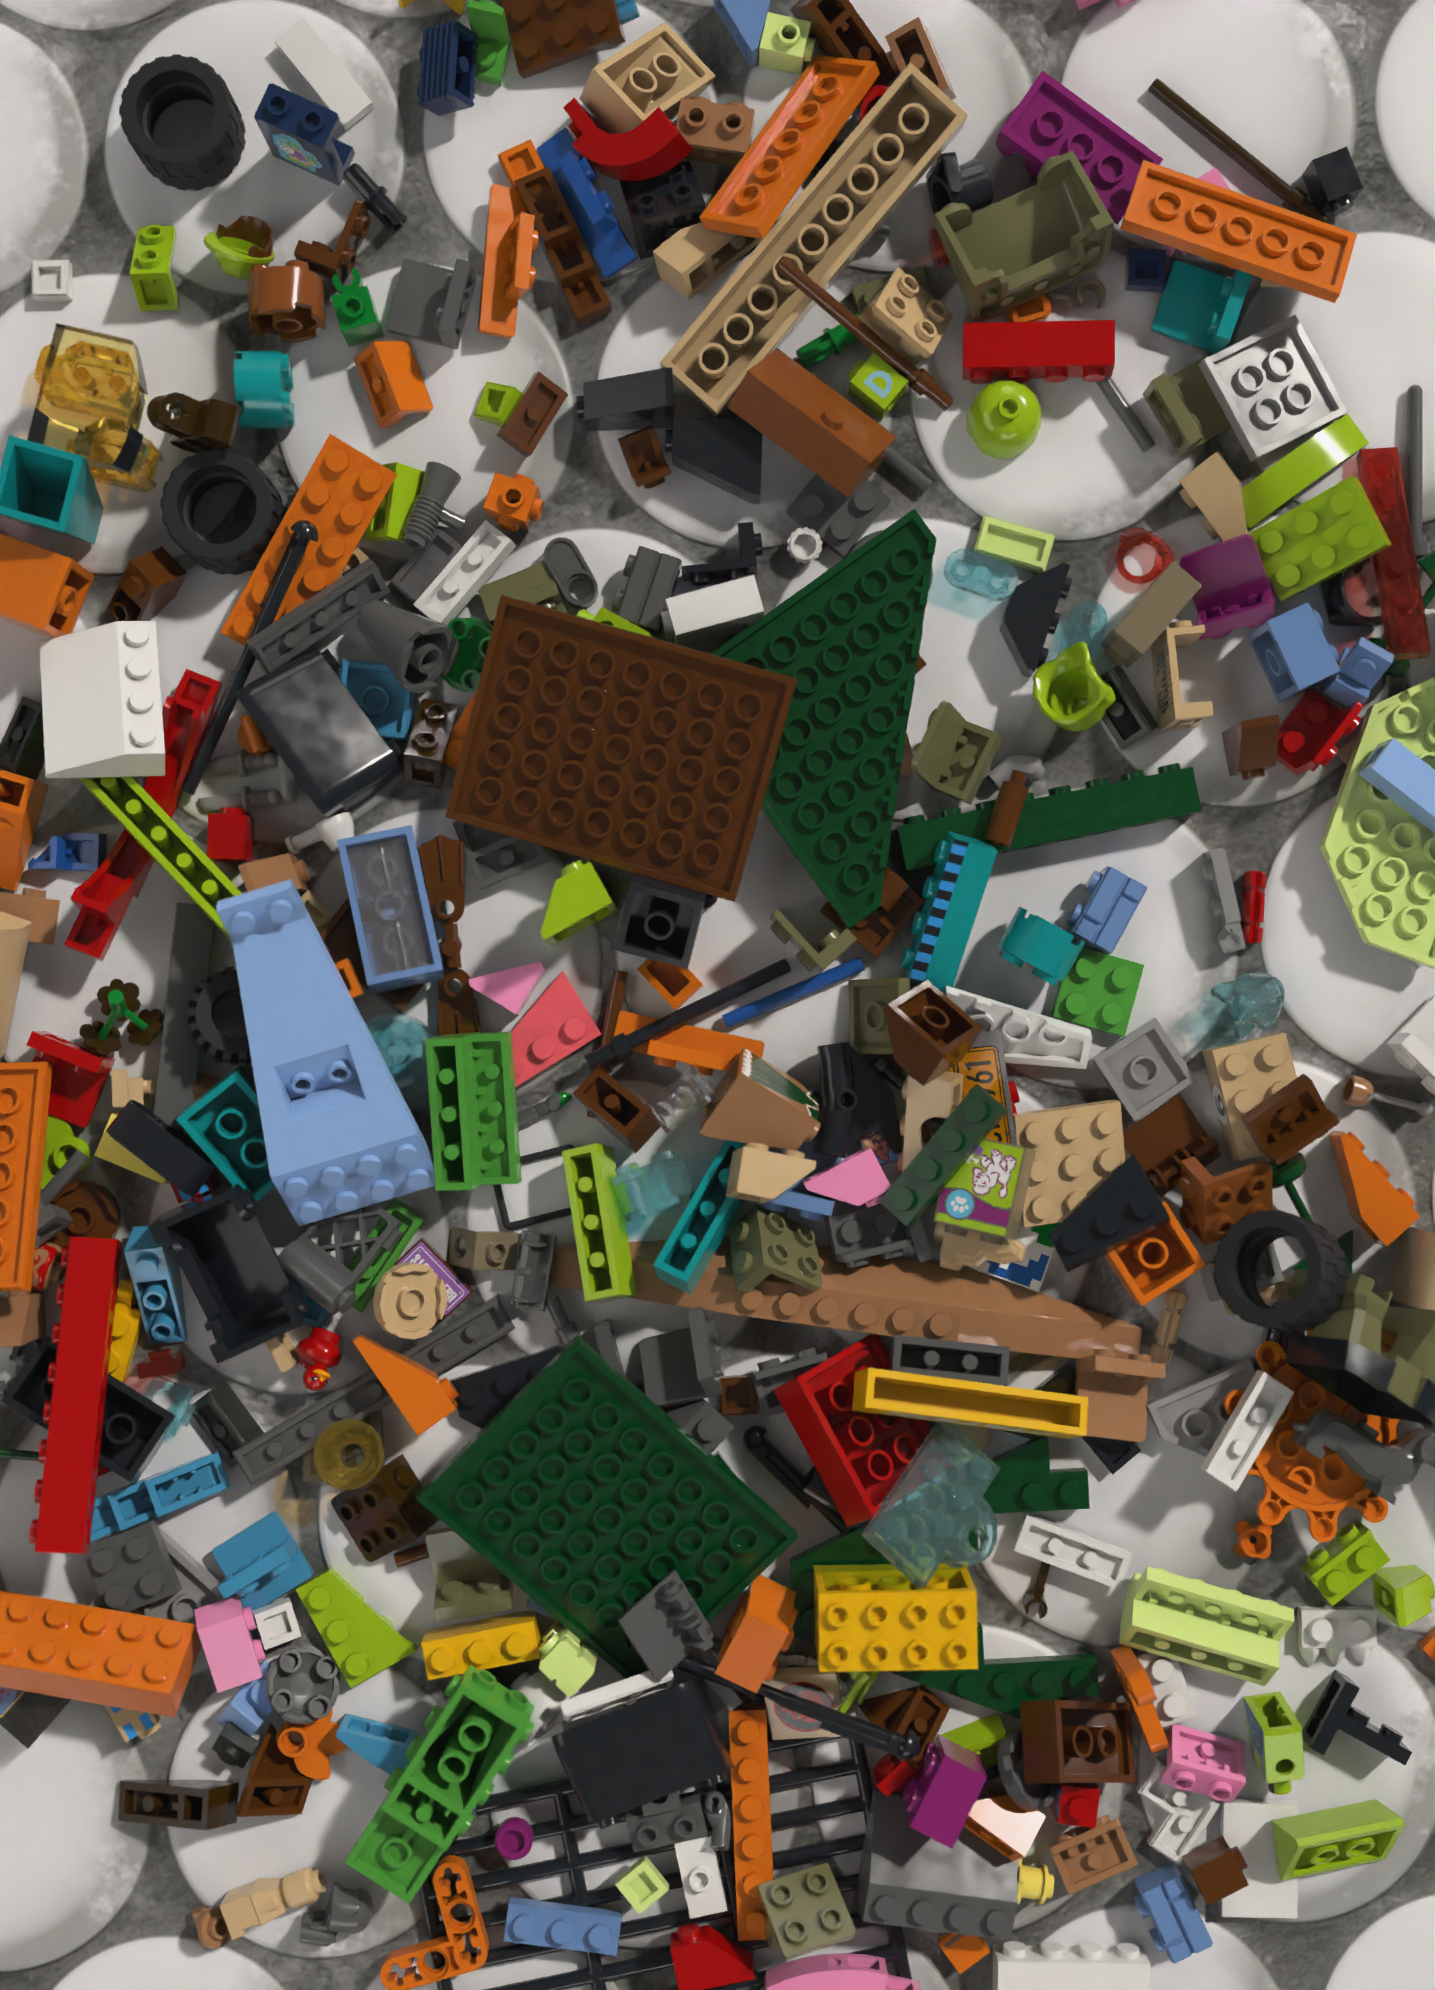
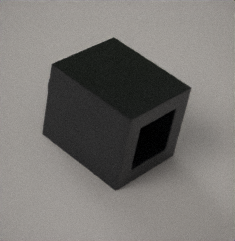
M1347 147L1313 159L1302 174L1312 203L1323 213L1331 211L1333 215H1337L1348 210L1354 205L1353 201L1363 189Z

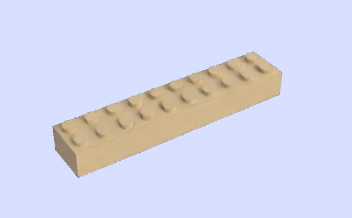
M910 62L660 362L661 368H672L673 381L712 416L719 419L727 409L747 371L777 349L815 304L813 300L775 269L777 262L785 256L826 291L961 131L968 114Z

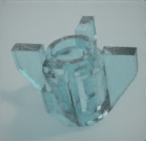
M1245 973L1235 979V981L1222 982L1211 988V995L1223 1003L1227 1002V1008L1236 1020L1234 1022V1036L1238 1039L1251 1033L1256 1026L1263 1031L1274 1026L1284 1004L1285 991L1279 979L1267 973Z

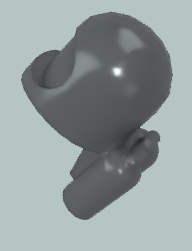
M333 1882V1889L329 1894L326 1910L311 1913L303 1912L299 1943L327 1947L336 1942L338 1933L355 1934L363 1931L368 1926L373 1912L370 1894L365 1889H349L340 1885V1882Z

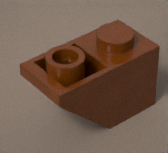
M162 546L130 560L107 610L117 621H150L176 597L187 572Z

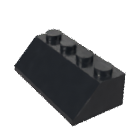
M48 1335L43 1339L1 1400L46 1430H48L49 1424L43 1422L44 1406L46 1400H52L53 1384H48V1369L50 1362L56 1361L58 1348L57 1345L52 1344V1338ZM108 1374L99 1463L127 1481L137 1483L159 1450L176 1416Z

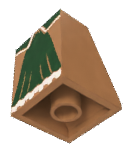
M743 1047L704 1103L699 1133L705 1137L743 1143H761L769 1147L797 1151L804 1141L811 1142L820 1128L821 1124L818 1122L820 1114L819 1094Z

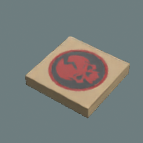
M819 1666L776 1668L771 1681L764 1680L762 1682L835 1710L843 1702L838 1672H819ZM764 1696L772 1740L842 1737L818 1728L822 1723L821 1721L785 1709Z

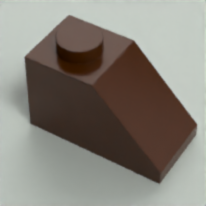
M1278 715L1240 721L1222 732L1229 776L1242 775L1243 781L1257 779L1265 776L1264 770L1276 765L1279 732Z
M599 1066L573 1092V1095L612 1135L635 1154L661 1127L653 1111Z

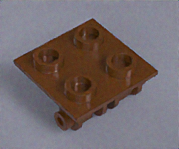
M1177 1094L1123 1131L1124 1146L1130 1155L1134 1153L1159 1197H1162L1178 1186V1179L1181 1177L1182 1160L1195 1157L1206 1167L1222 1156L1217 1149L1220 1147L1217 1140L1211 1134L1208 1136L1180 1094Z

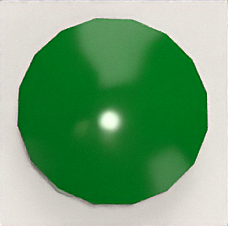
M474 617L454 618L450 621L448 627L454 631L452 632L453 636L458 639V654L447 676L442 673L440 675L451 687L463 692H473L478 688L492 627L487 622Z

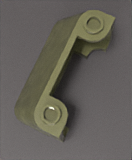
M1073 150L1061 156L1055 155L1047 159L1041 166L1036 185L972 214L967 204L950 203L935 213L937 232L966 305L973 319L977 322L990 320L1094 272L1106 262L1110 253L1114 221Z

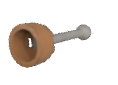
M1349 1075L1343 1085L1342 1102L1344 1104L1364 1106L1374 1099L1417 1110L1422 1116H1429L1433 1112L1432 1104L1427 1101L1416 1103L1374 1092L1371 1082L1363 1077Z

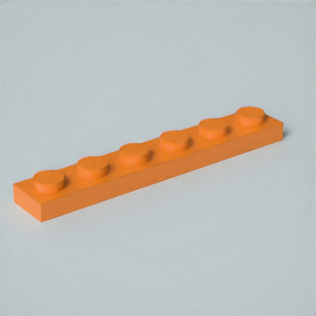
M766 1705L737 1706L732 1711L728 1709L730 1756L734 1765L731 1769L738 1941L766 1940L767 1915L758 1893L759 1884L774 1880Z

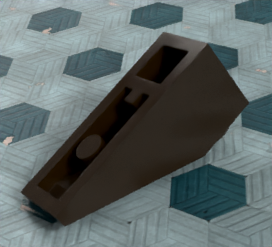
M217 1780L120 1781L118 1821L199 1830H210L237 1823L235 1812L238 1806L239 1783Z

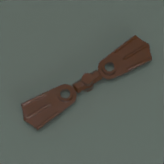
M438 835L429 842L417 847L431 914L436 921L444 924L440 925L442 937L441 950L443 952L445 969L448 970L444 972L445 979L438 980V1036L471 1032L482 1033L474 990L470 987L468 980L471 978L467 972L459 969L462 968L460 956L462 941L458 936V926L455 922L464 913L465 843ZM445 900L451 901L454 905V911L448 915L440 910V904ZM458 979L462 983V989L458 992L450 991L448 988L449 980Z

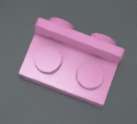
M1180 1724L1170 1725L1167 1730V1740L1169 1743V1748H1167V1764L1160 1773V1782L1174 1786L1181 1791H1191L1211 1797L1216 1801L1233 1802L1246 1784L1245 1743Z

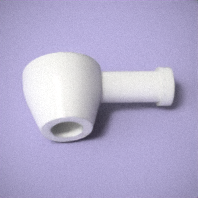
M350 812L333 815L315 824V827L305 832L285 838L286 846L290 853L295 855L301 849L323 840L332 851H338L337 840L354 837L353 819Z

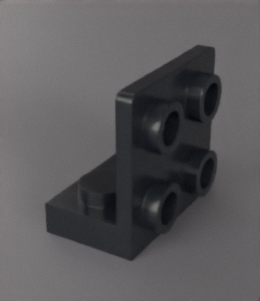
M690 161L679 162L667 172L647 180H619L631 218L640 260L653 257V251L680 229L701 222L699 217L706 209V205Z

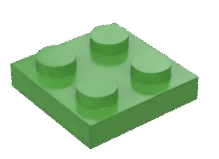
M1082 948L1064 982L1060 981L1050 1017L1125 1037L1144 965Z

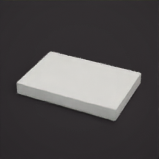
M1235 1798L1233 1802H1221L1220 1837L1223 1836L1230 1849L1237 1846L1248 1866L1242 1872L1249 1885L1219 1900V1913L1222 1917L1297 1919L1298 1878L1281 1881L1279 1877L1271 1820L1299 1815L1298 1802L1292 1799Z

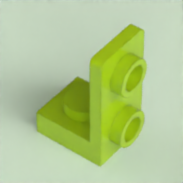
M153 224L138 228L129 275L141 311L178 310L179 298L170 270L176 239L174 226Z

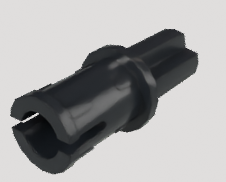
M353 163L343 173V180L364 202L367 211L370 210L390 234L397 232L403 226L400 221L406 223L407 216L386 195L387 190L384 186L379 187L359 164Z

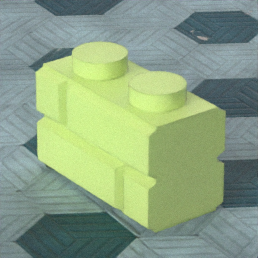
M555 1622L541 1638L543 1643L538 1649L542 1654L539 1669L551 1681L556 1679L555 1685L569 1697L573 1696L594 1674L598 1655L564 1625L560 1626Z

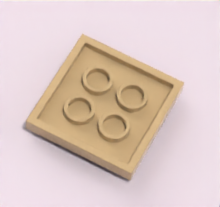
M1113 1099L1013 1114L1017 1145L1036 1151L1020 1226L1027 1228L1063 1222L1125 1162L1121 1101Z

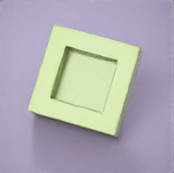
M646 1855L617 1877L615 1882L616 1887L639 1915L669 1891V1883Z

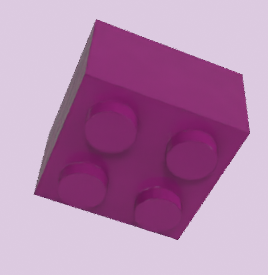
M937 1734L933 1744L928 1742L922 1767L916 1779L910 1777L902 1793V1799L905 1800V1811L911 1828L953 1849L987 1779L978 1754Z

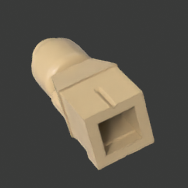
M306 1867L287 1874L284 1878H258L253 1882L229 1890L219 1907L232 1940L245 1936L249 1927L255 1925L263 1926L285 1913L288 1907L295 1910L314 1903L318 1900L319 1895L326 1891V1880L321 1869L313 1871L311 1868Z

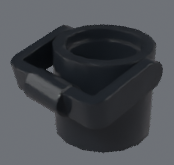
M955 152L942 153L926 174V184L934 214L950 203H965L969 206L972 214L992 204V183L985 167L978 160L973 159L959 165Z

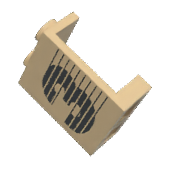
M1190 620L1170 623L1169 628H1166L1151 645L1159 731L1196 728L1214 716L1212 701L1181 702L1176 648L1190 646L1205 633L1204 625L1192 626V621Z

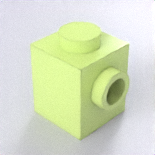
M767 12L759 46L758 65L801 75L804 62L812 61L816 38L810 37L811 22Z

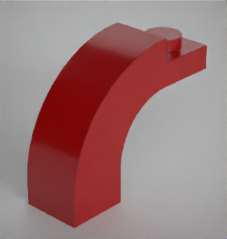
M575 98L563 107L573 120L568 124V127L578 138L572 143L573 147L583 157H586L596 170L616 180L642 181L659 176L677 165L693 150L688 141L660 107L652 112L640 125L620 134L602 131L593 117Z

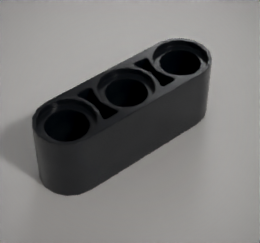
M133 1099L128 1101L106 1130L119 1144L177 1189L191 1197L197 1194L217 1168L201 1149L147 1107Z

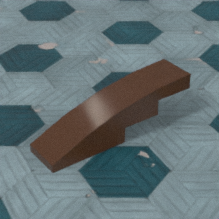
M549 167L515 180L516 189L527 214L535 215L534 229L538 230V240L578 326L611 313L612 306L596 275L595 265L580 237L578 225Z

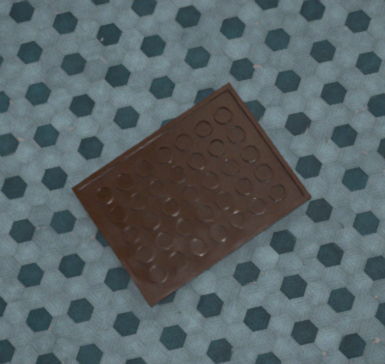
M501 595L445 817L734 902L738 894L798 679Z

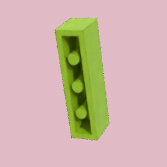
M595 1143L562 1151L585 1302L603 1303L637 1296L614 1148Z

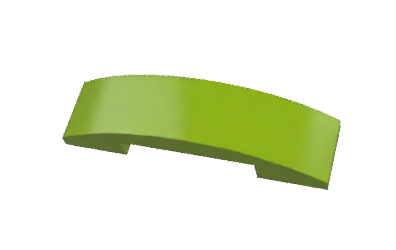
M1348 413L1301 444L1242 488L1248 530L1369 444Z

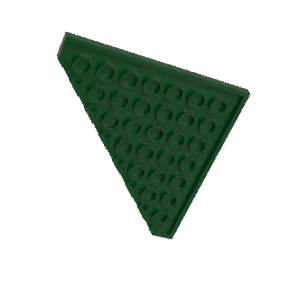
M915 509L711 653L798 679L761 811L848 930L881 905L882 887L891 840V828L895 814L899 776L914 690V678L937 540Z

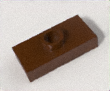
M539 371L534 373L496 435L525 457L531 456L568 396V393Z

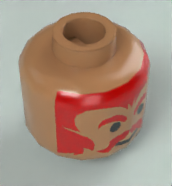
M46 1241L35 1249L31 1288L45 1291L54 1282L59 1284L63 1280L66 1269L61 1268L62 1249L60 1246Z

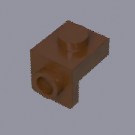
M652 425L617 439L631 478L637 487L644 485L645 489L656 487L665 482V476L672 473L670 466L666 463Z

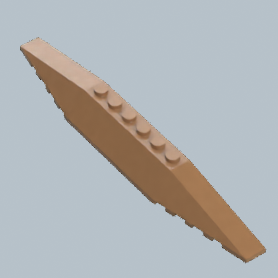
M724 1236L694 1291L689 1295L660 1280L656 1275L653 1264L668 1239L629 1242L637 1296L627 1298L694 1309L702 1307L703 1310L892 1337L894 1335L1005 1346L1010 1347V1351L1076 1359L1092 1356L1096 1349L1117 1351V1358L1125 1359L1129 1358V1354H1139L1142 1327L1045 1295L1041 1292L1033 1291L963 1266L958 1271L940 1267V1262L927 1260L920 1263L917 1259L900 1256L882 1259L881 1254L868 1257V1264L847 1268L846 1262L833 1261L830 1247L817 1245L822 1277V1287L817 1291H812L774 1274H770L747 1294L735 1289L729 1236ZM576 1245L555 1247L549 1285L583 1290Z

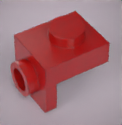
M887 1753L878 1761L873 1769L876 1786L886 1797L892 1792L903 1793L909 1778L913 1777L916 1779L921 1767L916 1770L906 1760Z

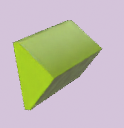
M1376 1799L1271 1820L1279 1877L1281 1881L1386 1860L1406 1824L1401 1816Z

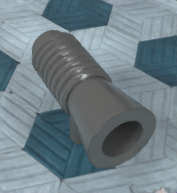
M427 462L420 495H417L403 528V533L405 534L403 541L410 547L423 550L426 544L431 543L439 522L457 531H460L466 518L444 507V504L461 480V476L455 470L441 463Z

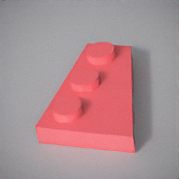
M564 971L558 975L511 1031L515 1088L602 1035Z

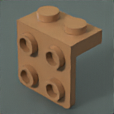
M1096 1349L1092 1356L1077 1358L1075 1395L1088 1397L1086 1436L1130 1442L1144 1441L1147 1430L1148 1382L1165 1379L1166 1364L1152 1362V1356L1145 1354H1129L1128 1359L1117 1358V1351Z

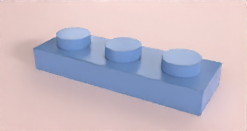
M510 1897L504 1941L617 1956L622 1911Z

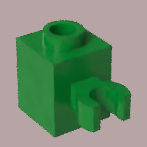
M356 268L351 269L354 280L348 286L341 284L337 273L332 276V282L338 294L332 295L331 299L340 330L349 347L384 337L374 300L367 285L363 286L362 278Z

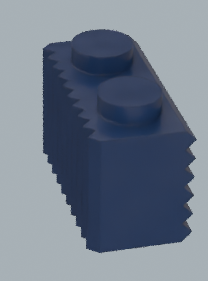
M452 20L451 22H446V24L440 23V26L435 25V28L429 27V29H424L423 46L419 51L421 75L420 83L417 86L419 105L437 116L474 106L473 99L475 96L473 92L475 91L474 84H476L474 79L476 73L474 70L477 69L475 65L477 62L476 55L478 54L476 48L479 47L476 41L479 38L475 32L458 21Z

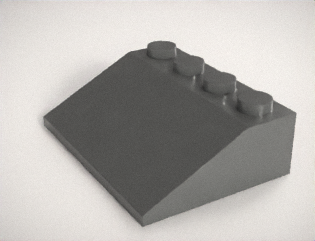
M874 1789L854 1897V1904L862 1921L1011 1941L1018 1900L1019 1859L1012 1862L964 1826L953 1849L910 1827L902 1793L892 1792L886 1797L881 1790Z

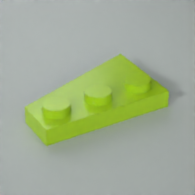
M329 1568L296 1588L300 1599L350 1688L417 1651L418 1646L412 1640L406 1639L393 1627V1623L384 1615L378 1614L364 1601V1597L334 1569Z

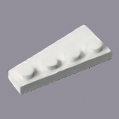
M947 985L945 986L944 995L983 1028L982 1032L994 1030L1001 1032L1005 1063L1087 1069L1092 1041L1090 1029Z

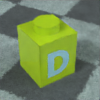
M873 353L866 362L862 359L859 360L850 371L848 378L851 381L848 394L882 421L904 395L908 380Z

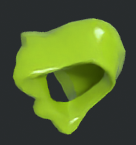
M1077 642L1071 647L1064 649L1054 660L1041 665L1033 675L1032 696L1037 700L1041 713L1064 730L1074 732L1089 730L1102 720L1106 709L1116 699L1113 689L1098 674L1085 642Z

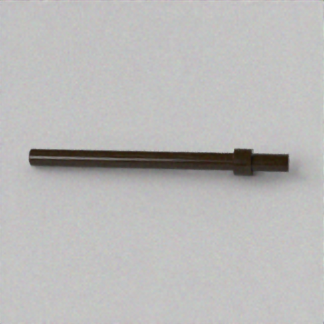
M1156 78L1148 89L1152 95L1283 200L1282 206L1287 210L1326 222L1329 217L1306 199L1308 194L1298 186L1295 188L1291 187L1160 79Z

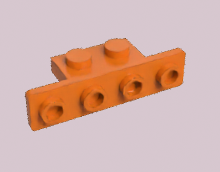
M492 184L489 189L477 329L480 333L511 339L515 336L518 300L528 290H531L534 284L535 267L531 266L532 253L536 251L539 234L538 230L534 229L535 215L526 213L517 189L498 184Z
M620 1011L614 1037L621 1033L627 1035L658 1020V1018ZM682 1024L633 1048L632 1051L655 1056L654 1064L675 1068L677 1061L691 1064L690 1072L712 1076L713 1069L727 1072L743 1047L762 1058L765 1044L759 1040Z

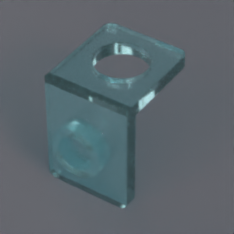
M155 1375L146 1391L145 1397L153 1401L154 1393L162 1388L169 1389L174 1393L175 1403L172 1407L166 1409L176 1416L169 1432L170 1435L174 1436L179 1424L187 1427L196 1405L189 1402L195 1390Z

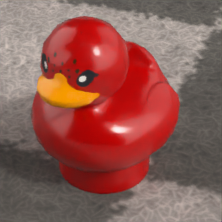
M313 1327L310 1336L299 1341L296 1345L295 1351L299 1357V1362L301 1366L306 1368L302 1379L307 1389L319 1391L326 1387L328 1380L331 1378L327 1368L338 1366L341 1362L342 1354L338 1347L341 1339L340 1335L326 1329Z

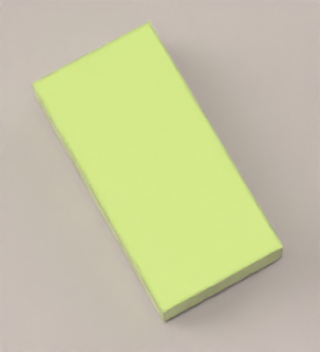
M984 515L972 554L1042 574L1046 570L1055 535Z

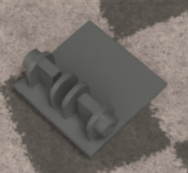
M675 1570L668 1574L618 1620L656 1682H659L694 1648L707 1651L714 1644L711 1626Z

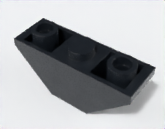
M1062 563L1017 585L1010 595L999 630L1022 676L1030 678L1036 669L1045 664L1049 649L1043 646L1047 634L1054 635L1061 614L1055 612L1059 598L1066 599L1072 583V578L1067 577L1070 568L1069 564Z

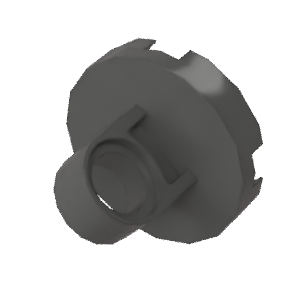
M1022 1730L1007 1734L999 1745L998 1764L990 1767L985 1772L987 1775L984 1783L992 1797L1008 1794L1017 1806L1026 1811H1037L1047 1808L1055 1800L1057 1783H1025Z

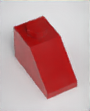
M688 1924L680 1927L676 1932H671L670 1950L679 1990H704L755 1979L753 1954L711 1926L699 1927L697 1924Z

